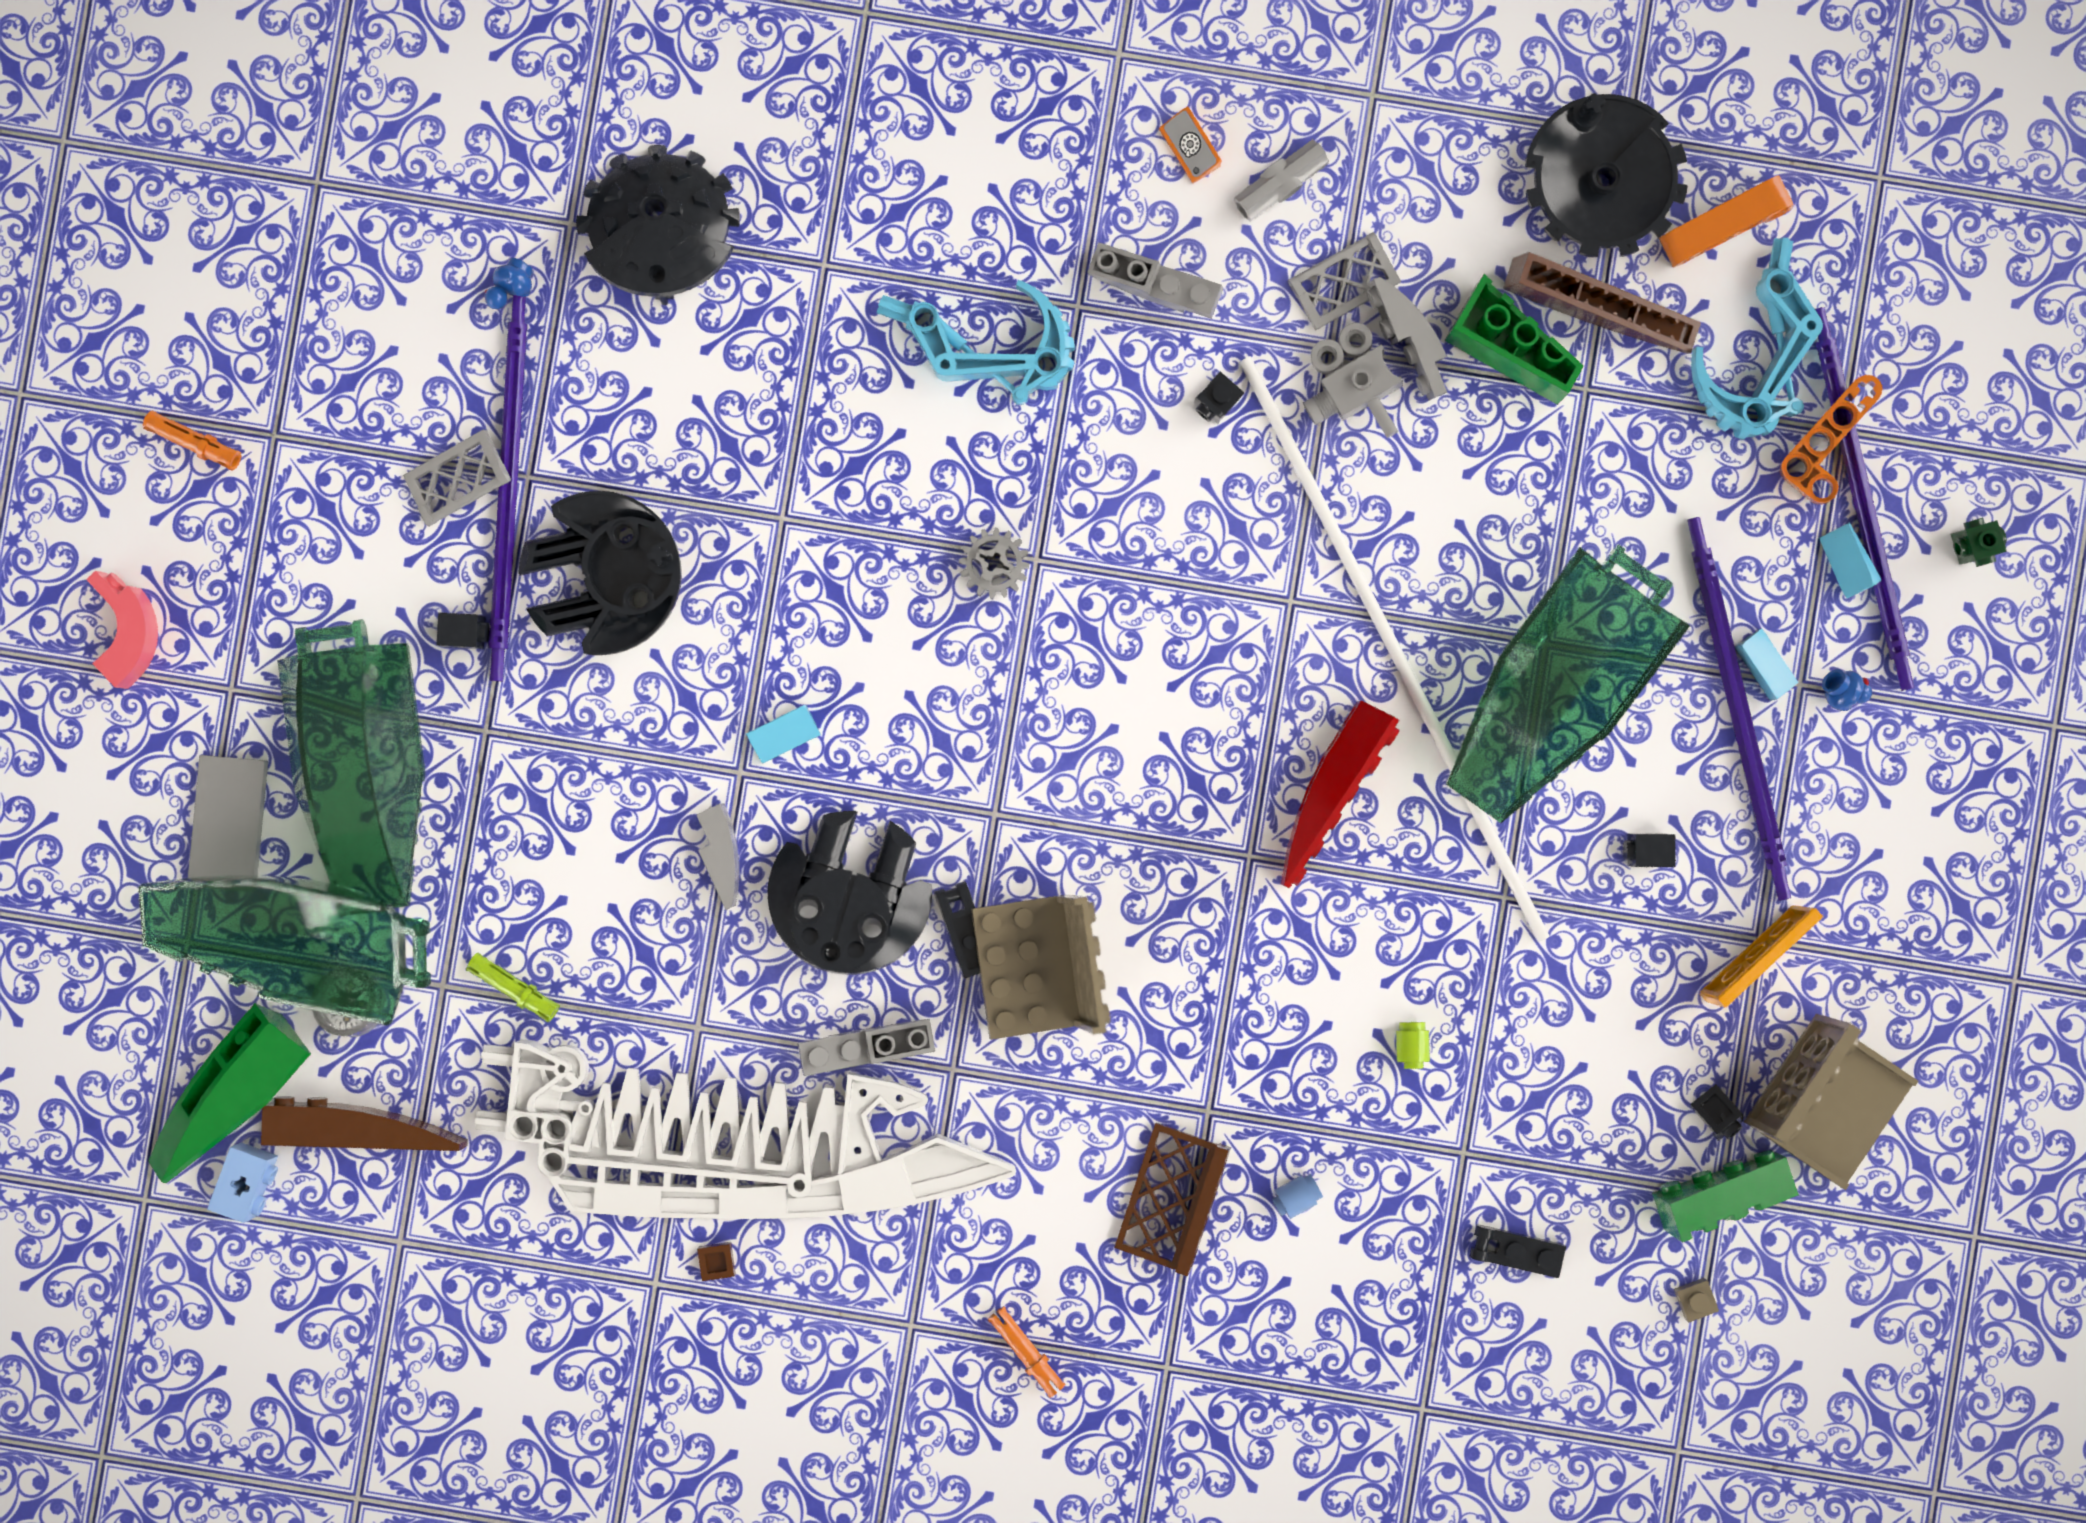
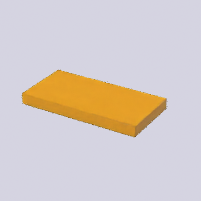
M1792 905L1700 991L1699 995L1707 1003L1727 1008L1824 916L1816 908Z

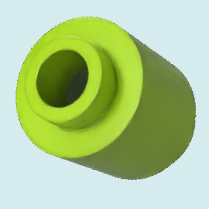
M1399 1022V1030L1396 1031L1397 1062H1404V1069H1423L1424 1062H1430L1429 1030H1426V1022Z

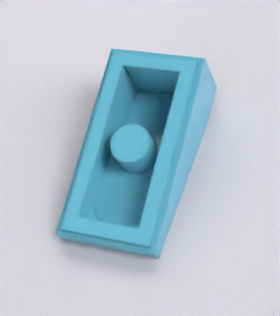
M1850 522L1819 538L1846 599L1873 587L1882 580Z

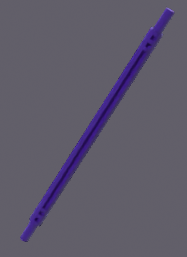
M513 295L511 322H508L500 454V459L505 465L511 481L498 487L490 637L488 642V648H491L490 681L503 682L505 650L508 649L517 484L526 335L528 324L525 323L526 297Z
M1820 307L1815 310L1822 320L1823 328L1818 335V342L1815 344L1830 405L1832 406L1847 390L1836 338L1831 336L1825 307ZM1840 408L1833 412L1836 424L1845 426L1851 422V414L1848 410ZM1855 425L1839 443L1864 549L1882 579L1873 587L1890 660L1894 659L1901 691L1915 688L1907 657L1910 656V651Z
M1700 517L1687 520L1694 548L1691 554L1767 870L1772 872L1778 901L1791 899L1784 868L1787 866L1712 550L1711 547L1707 548Z

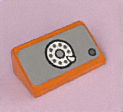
M1188 106L1159 127V131L1192 184L1220 168L1222 163L1220 156Z

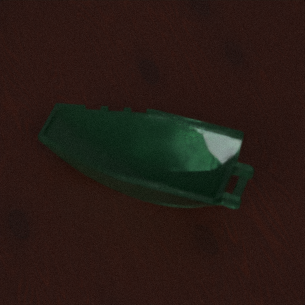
M1619 544L1614 547L1602 565L1583 548L1579 547L1497 658L1446 785L1499 823H1502L1542 787L1549 782L1551 783L1559 776L1558 774L1574 761H1578L1584 756L1586 751L1611 733L1690 627L1688 623L1659 606V603L1671 589L1673 583L1667 578L1664 580L1660 579L1625 554V548ZM1615 564L1654 590L1650 598L1611 572Z
M363 619L353 620V623L349 625L308 630L306 627L296 628L295 640L298 655L277 660L291 772L296 797L329 884L343 915L410 906L415 867L413 865L414 848L418 841V834H416L418 814L421 813L422 802H420L422 781H425L426 772L409 644L369 645L367 627ZM352 637L355 639V647L312 652L311 643Z
M260 875L182 878L143 883L138 887L142 946L178 962L185 958L201 965L199 971L207 975L213 971L230 978L228 984L237 988L241 984L259 991L257 997L267 1001L380 1025H389L393 1021L404 985L424 988L431 984V974L427 971L426 935L430 933V922L424 919L405 917V915L398 913L389 904L358 890L316 880ZM405 935L412 936L413 969L406 967Z

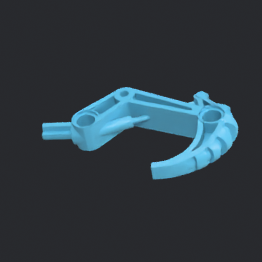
M1774 238L1769 268L1763 270L1762 278L1756 286V295L1768 311L1772 335H1776L1778 350L1752 397L1733 395L1718 387L1711 380L1705 369L1703 361L1704 347L1697 346L1692 349V379L1700 403L1706 406V414L1709 418L1713 416L1717 418L1716 425L1725 432L1731 428L1733 429L1734 436L1742 440L1746 437H1755L1760 434L1765 436L1775 429L1780 416L1793 417L1803 411L1804 404L1802 400L1795 398L1791 374L1823 328L1821 318L1794 278L1793 273L1789 271L1794 242L1790 241L1789 238ZM1770 280H1774L1780 285V293H1775L1771 289ZM1785 384L1789 401L1776 400L1775 397ZM1748 407L1753 408L1757 412V422H1753L1748 418Z
M1019 279L1016 289L1028 295L1036 303L1044 321L1043 336L1035 354L975 353L966 345L967 341L939 317L938 311L932 304L915 301L913 305L885 295L882 296L878 304L877 314L906 324V329L912 332L922 347L933 371L941 381L951 382L995 378L1012 393V399L1015 404L1024 405L1028 401V395L1038 389H1057L1058 384L1063 381L1067 372L1072 371L1075 363L1069 357V353L1075 350L1074 339L1068 336L1071 329L1067 321L1062 320L1063 314L1056 305L1053 306L1046 295ZM928 313L932 315L933 322L927 327H920L916 324V319L920 314ZM950 344L958 351L963 350L965 353H954ZM1050 357L1055 360L1057 365L1052 371H1043L1038 366L1039 361L1042 358ZM1025 376L1021 385L1016 388L1004 377Z

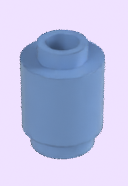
M1309 1174L1306 1177L1301 1175L1275 1189L1274 1191L1277 1196L1272 1201L1281 1217L1287 1214L1292 1219L1318 1204L1317 1201L1323 1198V1195L1314 1178Z

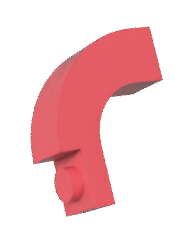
M95 571L86 580L112 607L117 619V632L111 646L92 664L115 688L128 689L144 674L153 659L158 640L157 618L150 600L141 588L126 587L125 583L112 572L108 574Z

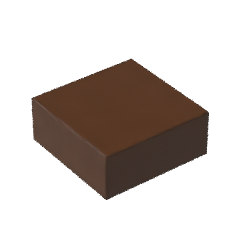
M731 1242L699 1246L697 1248L702 1281L729 1278L736 1275Z

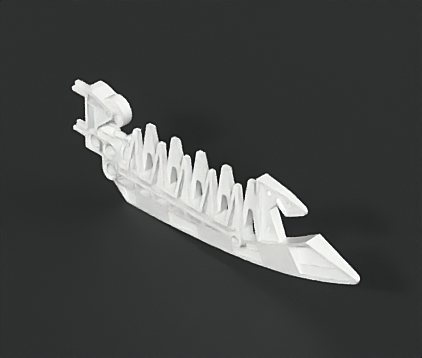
M521 1039L514 1043V1047L484 1044L483 1052H481L482 1064L512 1067L507 1113L477 1110V1116L474 1124H476L475 1129L505 1132L504 1140L539 1143L538 1169L544 1176L548 1177L570 1212L701 1219L825 1217L880 1211L940 1199L1011 1178L1016 1173V1168L1013 1164L941 1134H935L898 1153L882 1158L868 1114L879 1103L895 1117L923 1107L928 1102L926 1094L890 1080L849 1072L847 1074L844 1105L836 1104L835 1087H824L809 1138L807 1102L799 1101L790 1131L786 1083H774L760 1133L758 1097L749 1098L741 1126L737 1078H725L711 1128L709 1092L700 1093L692 1120L688 1073H676L662 1123L660 1088H651L643 1115L639 1069H627L613 1118L611 1083H602L596 1106L591 1099H586L582 1102L562 1100V1092H568L577 1088L588 1075V1059L578 1047L568 1044L559 1045L551 1049L536 1041ZM861 1089H865L867 1091V1094L865 1096L860 1095ZM902 1095L903 1101H897L896 1096ZM567 1111H576L575 1116ZM626 1113L632 1116L634 1147L617 1145ZM521 1117H528L532 1121L533 1129L531 1132H525L521 1129L519 1125ZM675 1118L681 1120L683 1152L666 1150ZM553 1120H560L564 1123L566 1127L564 1135H557L553 1131ZM727 1122L730 1124L733 1156L715 1155L723 1124ZM774 1127L779 1129L782 1161L764 1159L771 1131ZM822 1132H826L829 1139L831 1174L814 1178V1157ZM860 1147L861 1152L855 1153L854 1148ZM550 1153H557L561 1156L563 1163L561 1168L553 1167L550 1164L548 1158ZM572 1164L598 1166L597 1179L564 1177L563 1173ZM609 1167L631 1169L630 1182L608 1180ZM641 1171L663 1172V1183L640 1182ZM674 1174L697 1176L696 1185L673 1184ZM706 1177L730 1179L729 1185H706ZM739 1180L768 1182L773 1184L739 1185Z

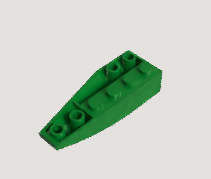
M254 1003L193 1076L170 1113L148 1160L162 1183H168L266 1106L311 1055L282 1014Z

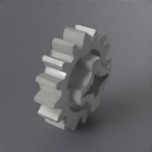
M996 527L994 528L993 535L989 536L986 530L982 529L981 539L978 540L972 535L970 536L973 544L972 547H962V551L967 554V558H960L959 564L966 566L967 569L960 572L961 577L971 578L966 586L969 589L975 585L978 586V596L988 591L990 600H994L996 592H1001L1003 598H1007L1006 589L1011 588L1017 592L1019 588L1016 581H1026L1027 579L1021 571L1030 569L1029 563L1022 562V558L1028 555V551H1019L1018 548L1022 544V540L1019 538L1012 542L1010 540L1012 533L1009 530L1003 537L1000 536L999 529ZM997 542L993 549L987 551L979 549L987 543ZM1009 548L1016 557V567L1007 561L1006 554ZM995 556H999L1000 564L1005 569L995 568L993 572L989 571V564L985 559L993 560ZM973 560L982 567L983 572L980 579L976 577L973 571ZM1004 576L1009 579L1003 584L991 585L996 578Z

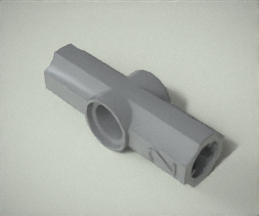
M1312 139L1285 160L1281 158L1273 163L1260 175V179L1234 197V202L1240 213L1251 222L1275 203H1282L1290 198L1302 187L1303 182L1328 165L1329 159L1326 152L1319 143Z

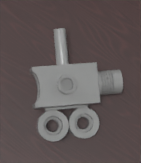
M1350 323L1340 333V344L1334 340L1325 339L1314 345L1311 351L1312 365L1316 371L1328 376L1321 380L1324 390L1303 402V405L1315 425L1321 423L1324 419L1326 420L1329 416L1331 417L1334 413H1338L1342 421L1369 407L1385 436L1389 438L1396 434L1398 430L1380 399L1403 387V380L1401 376H1395L1386 366L1383 360L1384 348L1382 344L1370 351L1372 347V333L1370 329L1362 323ZM1353 337H1359L1362 339V343L1355 347L1350 344V340ZM1344 353L1349 357L1355 358L1343 365ZM1324 354H1331L1334 357L1330 363H1324L1321 358Z

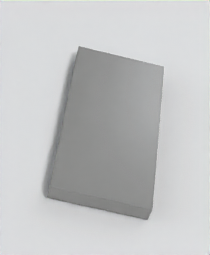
M199 755L187 885L256 891L268 761Z

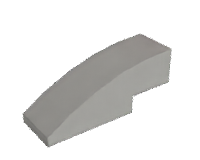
M722 803L696 815L710 844L698 851L723 906L727 910L736 906L740 865L733 824L725 803Z

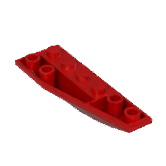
M1362 700L1355 703L1323 754L1307 786L1289 839L1281 885L1289 889L1292 884L1299 885L1307 872L1304 866L1310 857L1315 858L1325 843L1322 839L1329 829L1333 830L1342 816L1340 812L1346 803H1350L1360 787L1358 785L1364 776L1368 773L1372 775L1380 764L1382 758L1378 754L1381 749L1386 745L1389 747L1400 731L1396 728L1400 721L1399 719Z

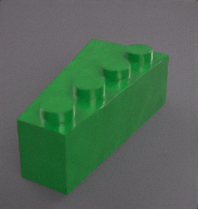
M1483 274L1444 341L1558 405L1569 394L1584 365L1553 337L1549 338L1538 327L1539 324L1531 316L1527 317L1513 304L1515 301L1506 293L1502 294L1491 284L1493 281Z
M1766 1150L1756 1153L1753 1160L1744 1163L1741 1160L1728 1162L1722 1166L1723 1170L1717 1172L1701 1171L1691 1176L1692 1180L1683 1183L1671 1181L1660 1186L1661 1190L1652 1192L1664 1230L1683 1243L1693 1239L1692 1231L1703 1230L1707 1233L1718 1228L1717 1221L1719 1220L1737 1221L1747 1217L1749 1214L1748 1209L1754 1207L1755 1210H1764L1798 1196L1799 1194L1787 1158L1776 1152L1774 1153L1773 1150Z

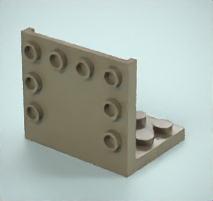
M1065 894L971 909L989 1039L993 1040L1074 1026L1093 1035L1107 1033L1106 1024H1110V1012L1107 1003L1103 1004L1101 990H1105L1106 987L1103 970H1098L1096 957L1101 955L1098 936H1093L1091 923L1096 922V913L1093 902L1088 903V897Z
M1815 1014L1744 1120V1123L1840 1188L1846 1190L1849 1186V1180L1907 1093L1919 1081L1860 1042L1858 1036L1862 1030L1853 1024Z

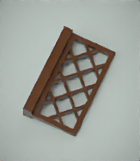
M1156 1122L1114 1248L1174 1269L1176 1273L1188 1277L1232 1147L1221 1143L1217 1144ZM1162 1132L1173 1136L1178 1149L1162 1156L1156 1145L1159 1133ZM1180 1139L1188 1141L1190 1143L1182 1146ZM1194 1145L1209 1149L1205 1162L1195 1167L1192 1166L1185 1152V1149ZM1153 1152H1155L1158 1159L1150 1162ZM1181 1152L1189 1170L1172 1177L1164 1160ZM1160 1162L1168 1180L1152 1187L1146 1173L1149 1167ZM1203 1167L1200 1178H1198L1195 1171ZM1191 1173L1197 1185L1195 1193L1182 1198L1175 1181ZM1144 1182L1148 1190L1140 1193ZM1170 1183L1178 1201L1162 1208L1154 1191ZM1150 1194L1158 1211L1141 1218L1136 1208L1137 1200ZM1192 1199L1190 1208L1188 1210L1185 1202ZM1181 1205L1187 1217L1185 1224L1172 1229L1164 1212ZM1134 1213L1137 1221L1130 1224L1132 1215ZM1160 1215L1168 1232L1152 1240L1144 1222ZM1140 1225L1147 1242L1138 1247L1124 1243L1127 1231ZM1182 1230V1233H1181V1236H1180V1239H1179V1242H1178L1175 1233H1177V1232H1179V1231ZM1170 1236L1176 1247L1173 1260L1160 1256L1154 1243ZM1150 1246L1153 1253L1143 1249Z

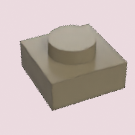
M1705 1278L1674 1289L1683 1316L1688 1323L1719 1311L1709 1282Z

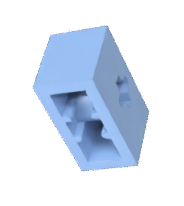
M242 1142L230 1147L207 1210L242 1223L259 1216L267 1200L266 1197H263L266 1187L272 1184L278 1171V1167L275 1166L278 1155Z

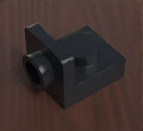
M1220 371L1208 386L1195 397L1194 404L1197 405L1195 410L1206 421L1210 422L1213 419L1218 424L1240 400L1244 392Z
M1717 1084L1690 1104L1691 1108L1710 1128L1713 1136L1718 1141L1724 1136L1727 1139L1732 1138L1743 1128L1741 1125L1743 1113Z

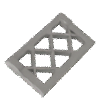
M1372 232L1338 253L1288 280V283L1316 331L1369 301L1367 291L1370 290L1368 284L1370 283L1374 268L1382 270L1387 278L1385 281L1393 286L1401 283V280L1378 237ZM1369 246L1373 253L1372 262L1353 257L1354 253ZM1342 260L1348 261L1343 278L1325 273L1327 268ZM1352 262L1370 267L1365 284L1347 280ZM1313 276H1319L1315 294L1306 292L1302 283ZM1323 278L1342 283L1337 300L1319 296ZM1345 284L1364 289L1362 294L1346 303L1341 302ZM1317 300L1336 305L1334 310L1321 317L1315 306Z
M484 429L403 475L418 506L421 517L428 527L511 481L488 431ZM481 444L484 451L481 460L467 456L469 450ZM458 456L460 457L455 475L440 471L444 464ZM466 459L480 464L475 482L461 478ZM486 466L491 467L496 478L481 485ZM433 472L428 491L422 489L418 479ZM439 474L453 479L448 498L434 493ZM459 481L474 486L471 492L454 500ZM432 497L447 501L446 506L433 512L430 506Z

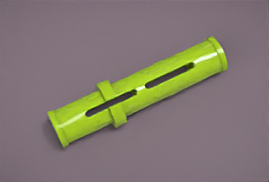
M476 953L466 967V971L479 977L517 1002L516 1006L532 1011L547 1023L555 1017L560 1008L558 1003L538 992L536 986L522 982L480 953Z

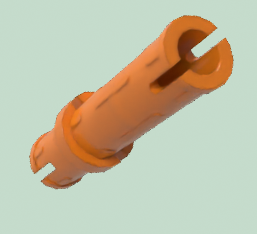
M153 410L148 412L143 420V429L193 451L198 458L204 461L209 459L231 471L235 470L241 461L242 455H240V451L217 442L216 437L193 431Z
M1002 1306L996 1312L1003 1319L1004 1323L994 1313L988 1318V1321L991 1322L1026 1366L1025 1372L1029 1376H1034L1049 1398L1053 1397L1057 1392L1049 1381L1051 1380L1059 1390L1065 1386L1064 1381L1059 1378L1047 1363L1048 1357L1045 1354L1041 1355L1007 1312L1005 1306Z

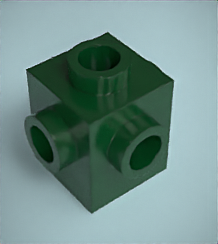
M1982 517L1963 523L1965 530L1950 534L1959 565L1974 561L1976 567L1996 562L1995 555L2007 552L2005 546L2007 537L2003 528L1999 526L1998 520L1985 523Z

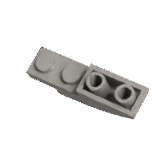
M1099 242L1087 271L1088 275L1140 298L1182 313L1186 310L1211 319L1223 291L1222 284L1162 266L1159 261Z
M1381 277L1372 280L1368 284L1370 290L1367 291V296L1372 308H1377L1382 318L1379 321L1381 332L1386 340L1390 338L1392 345L1405 341L1406 346L1403 347L1404 354L1410 365L1414 364L1418 373L1416 384L1420 393L1426 395L1428 401L1447 393L1436 362L1446 358L1447 355L1430 323L1408 297Z
M930 1019L855 1030L798 1043L803 1076L935 1052Z

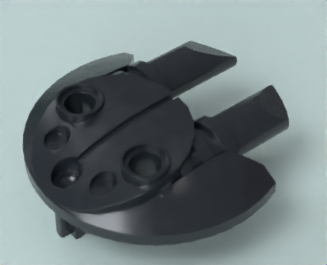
M581 492L561 499L551 505L553 517L570 528H567L566 532L526 541L520 557L519 576L574 564L575 566H581L582 574L586 577L584 582L588 591L581 592V596L527 607V612L534 623L546 636L589 628L588 633L581 642L583 653L586 655L618 654L646 642L659 631L670 617L681 588L682 566L680 554L668 527L659 516L643 503L615 492ZM626 527H631L634 533L632 540L622 544L619 540L620 532ZM639 591H645L648 596L647 603L641 608H636L633 603L634 595Z
M839 811L823 815L811 853L806 854V856L797 843L786 842L771 868L767 889L769 913L772 923L789 950L815 968L843 975H857L879 970L907 953L923 932L929 918L932 903V884L922 880L909 885L905 882L916 842L907 832L892 821H889L874 871L870 872L868 877L860 873L853 875L852 871L843 869L842 860L858 811ZM810 905L815 907L818 912L813 918H804L799 914L801 908ZM869 924H875L879 926L881 933L876 937H868L863 933V929Z

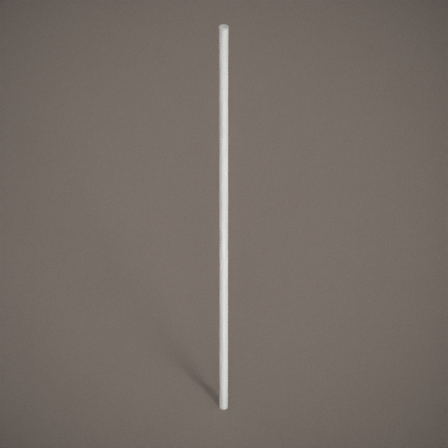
M1251 356L1243 359L1239 363L1531 930L1538 942L1547 939L1550 936L1256 365Z

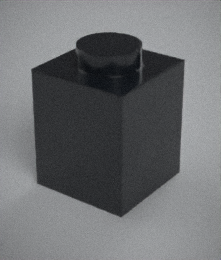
M438 613L436 645L445 648L484 650V642L489 640V623H485L486 617L477 614Z
M1627 834V840L1623 842V858L1627 860V866L1676 867L1675 834Z

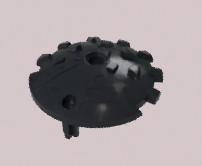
M1593 93L1590 96L1568 103L1545 121L1534 136L1525 158V167L1535 169V188L1526 190V198L1531 209L1540 206L1544 215L1550 223L1544 230L1550 238L1558 242L1563 235L1570 240L1581 244L1579 254L1586 257H1598L1599 248L1619 247L1620 256L1624 257L1638 252L1639 247L1636 241L1642 239L1651 231L1658 239L1667 232L1672 223L1665 216L1670 210L1673 201L1684 204L1687 195L1688 185L1678 184L1677 164L1686 163L1687 159L1682 143L1672 147L1662 132L1669 123L1659 112L1647 104L1627 96L1616 94L1597 95ZM1596 175H1605L1609 180V186L1599 184Z
M650 145L648 147V155L628 160L625 154L614 157L609 163L613 170L600 183L590 179L584 189V197L590 198L587 216H576L578 234L588 233L593 249L584 253L588 263L600 277L618 289L636 295L655 297L656 300L661 301L662 305H668V299H674L675 294L686 292L703 284L724 266L733 251L734 246L725 243L729 226L740 227L739 208L729 209L724 193L732 190V186L725 174L722 173L714 178L702 167L706 159L699 153L689 151L686 158L667 154V147L664 145ZM657 211L662 212V213H661L660 215H658V216H655V217L650 216V215H651L652 213H654V212H657Z

